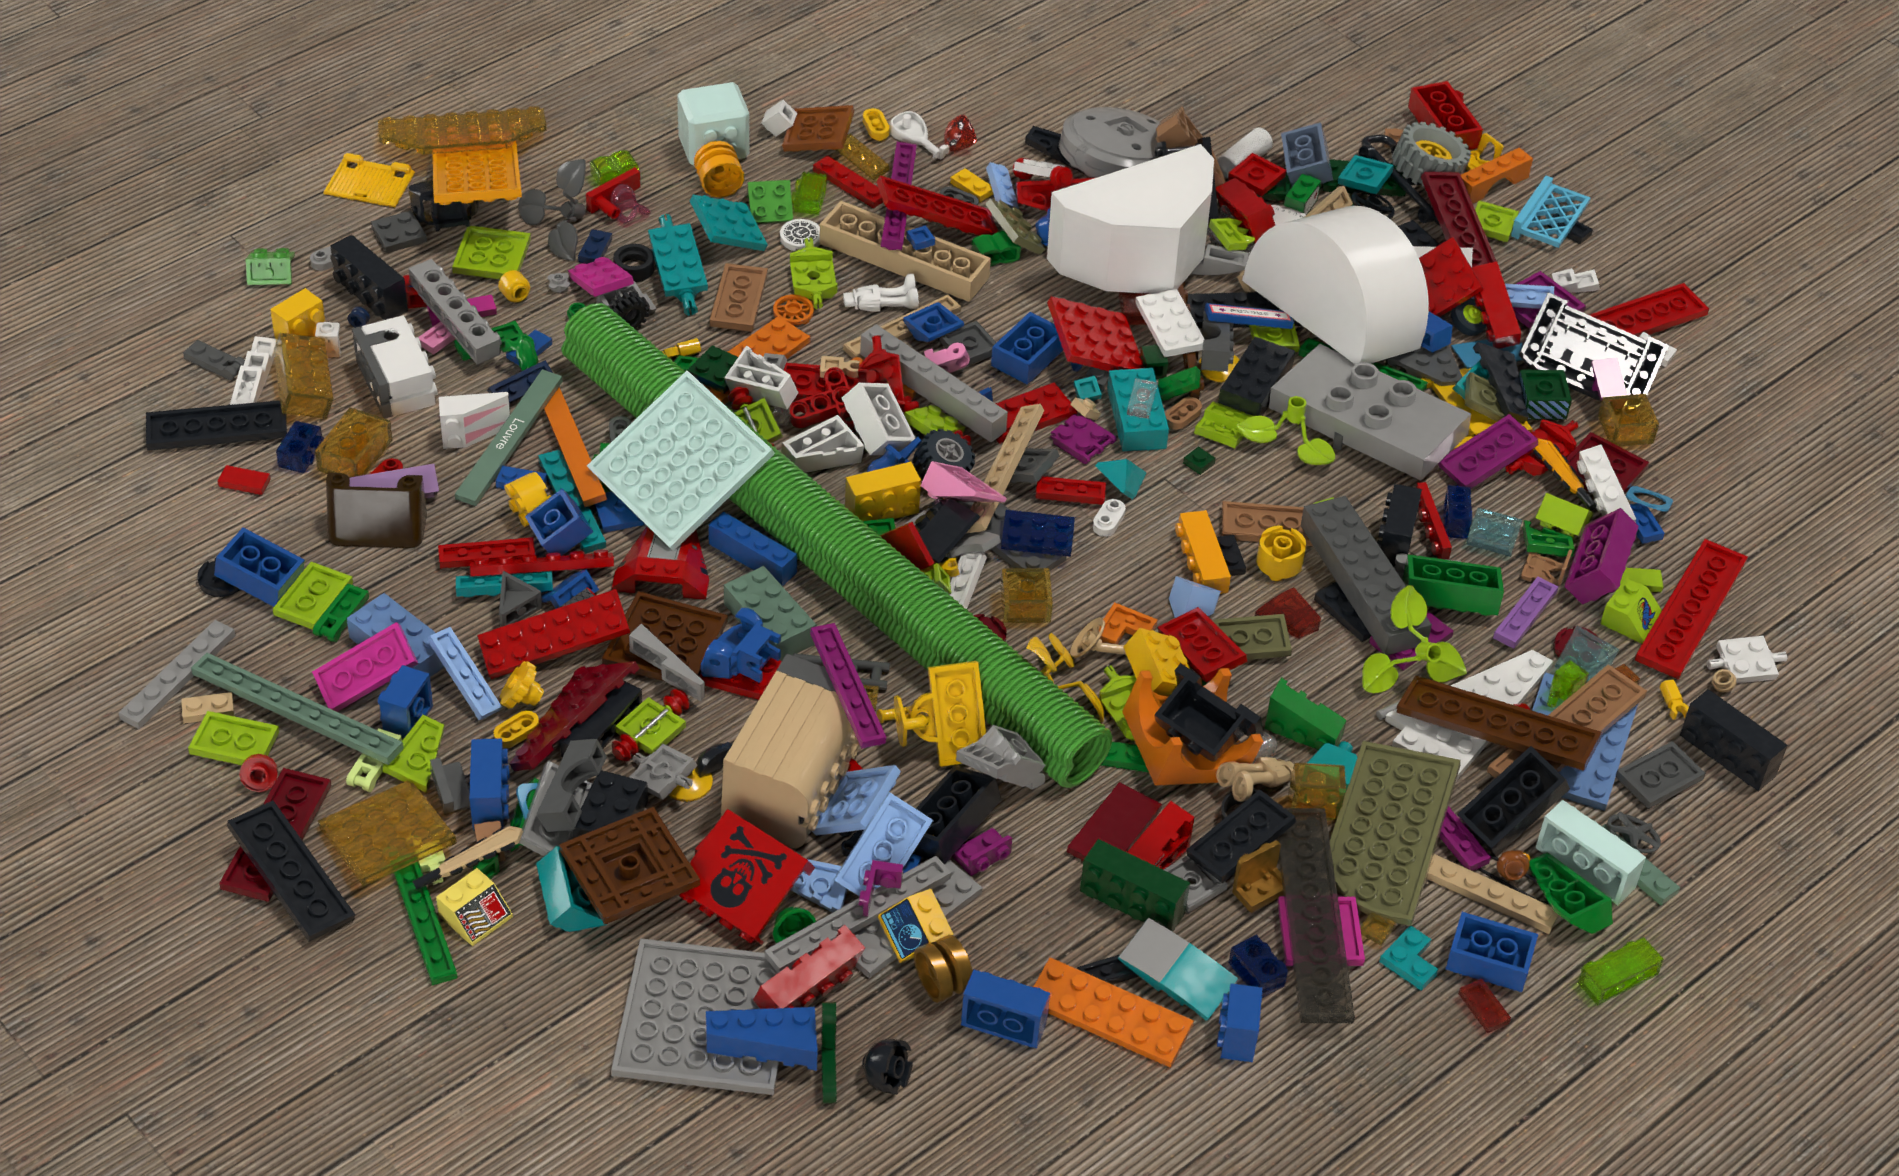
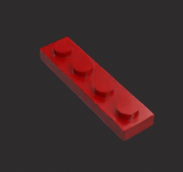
M828 155L813 164V171L871 208L874 209L883 203L878 186Z
M1426 482L1417 483L1416 488L1422 489L1418 506L1419 520L1425 526L1426 538L1431 541L1432 553L1436 555L1437 559L1449 560L1452 546Z
M533 537L438 545L440 569L470 566V562H474L476 558H488L489 561H494L502 556L522 559L523 555H535Z

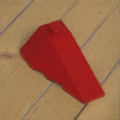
M1094 178L1073 179L1068 187ZM1050 180L1016 182L1017 203L1048 212V209L1051 208L1052 192L1063 188L1053 186Z

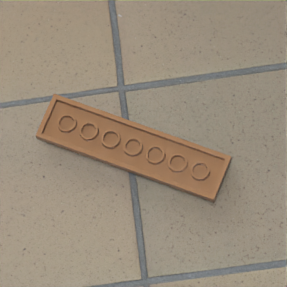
M1608 664L1548 716L1601 731L1603 734L1646 697L1647 690ZM1509 748L1488 766L1487 773L1494 778L1498 777L1524 752ZM1545 759L1558 772H1560L1566 766Z

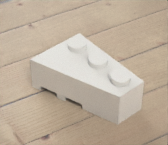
M747 345L724 377L730 391L736 387L748 388L749 396L753 398V401L765 398L768 405L784 409L789 408L798 394L790 374L775 364H770L760 354H755Z
M838 415L782 442L781 453L786 458H789L791 462H794L804 473L861 463L864 451L863 443Z

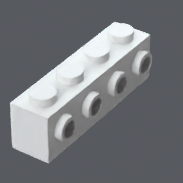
M1602 445L1580 451L1577 466L1579 472L1584 474L1589 493L1592 492L1595 498L1594 502L1597 505L1596 509L1598 512L1601 511L1602 516H1605L1622 508L1636 523V517Z

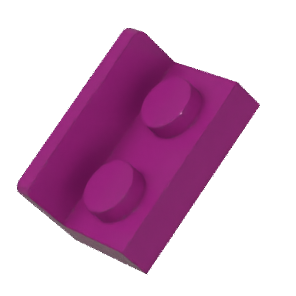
M992 827L961 845L952 857L970 876H973L978 872L985 871L998 860L1007 858L1012 849V837L1010 835L1002 837Z

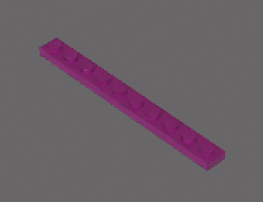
M897 141L891 179L912 184L916 144ZM886 208L881 247H886L889 250H902L907 219L906 213Z

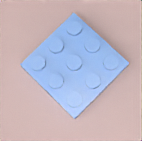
M896 765L847 772L840 779L836 793L834 795L831 794L827 809L824 813L821 812L817 827L812 832L817 836L865 830L888 792L895 786L896 779L901 771Z

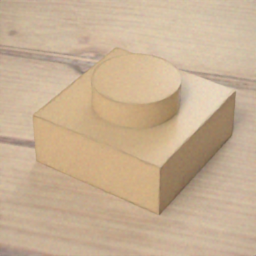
M1075 397L1071 403L1086 418L1097 421L1101 415L1095 408L1097 405L1088 398L1083 400Z

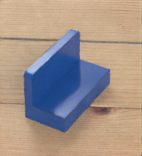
M587 570L573 573L554 587L552 591L542 596V603L551 601L555 609H557L587 587L593 593L597 592L599 588Z

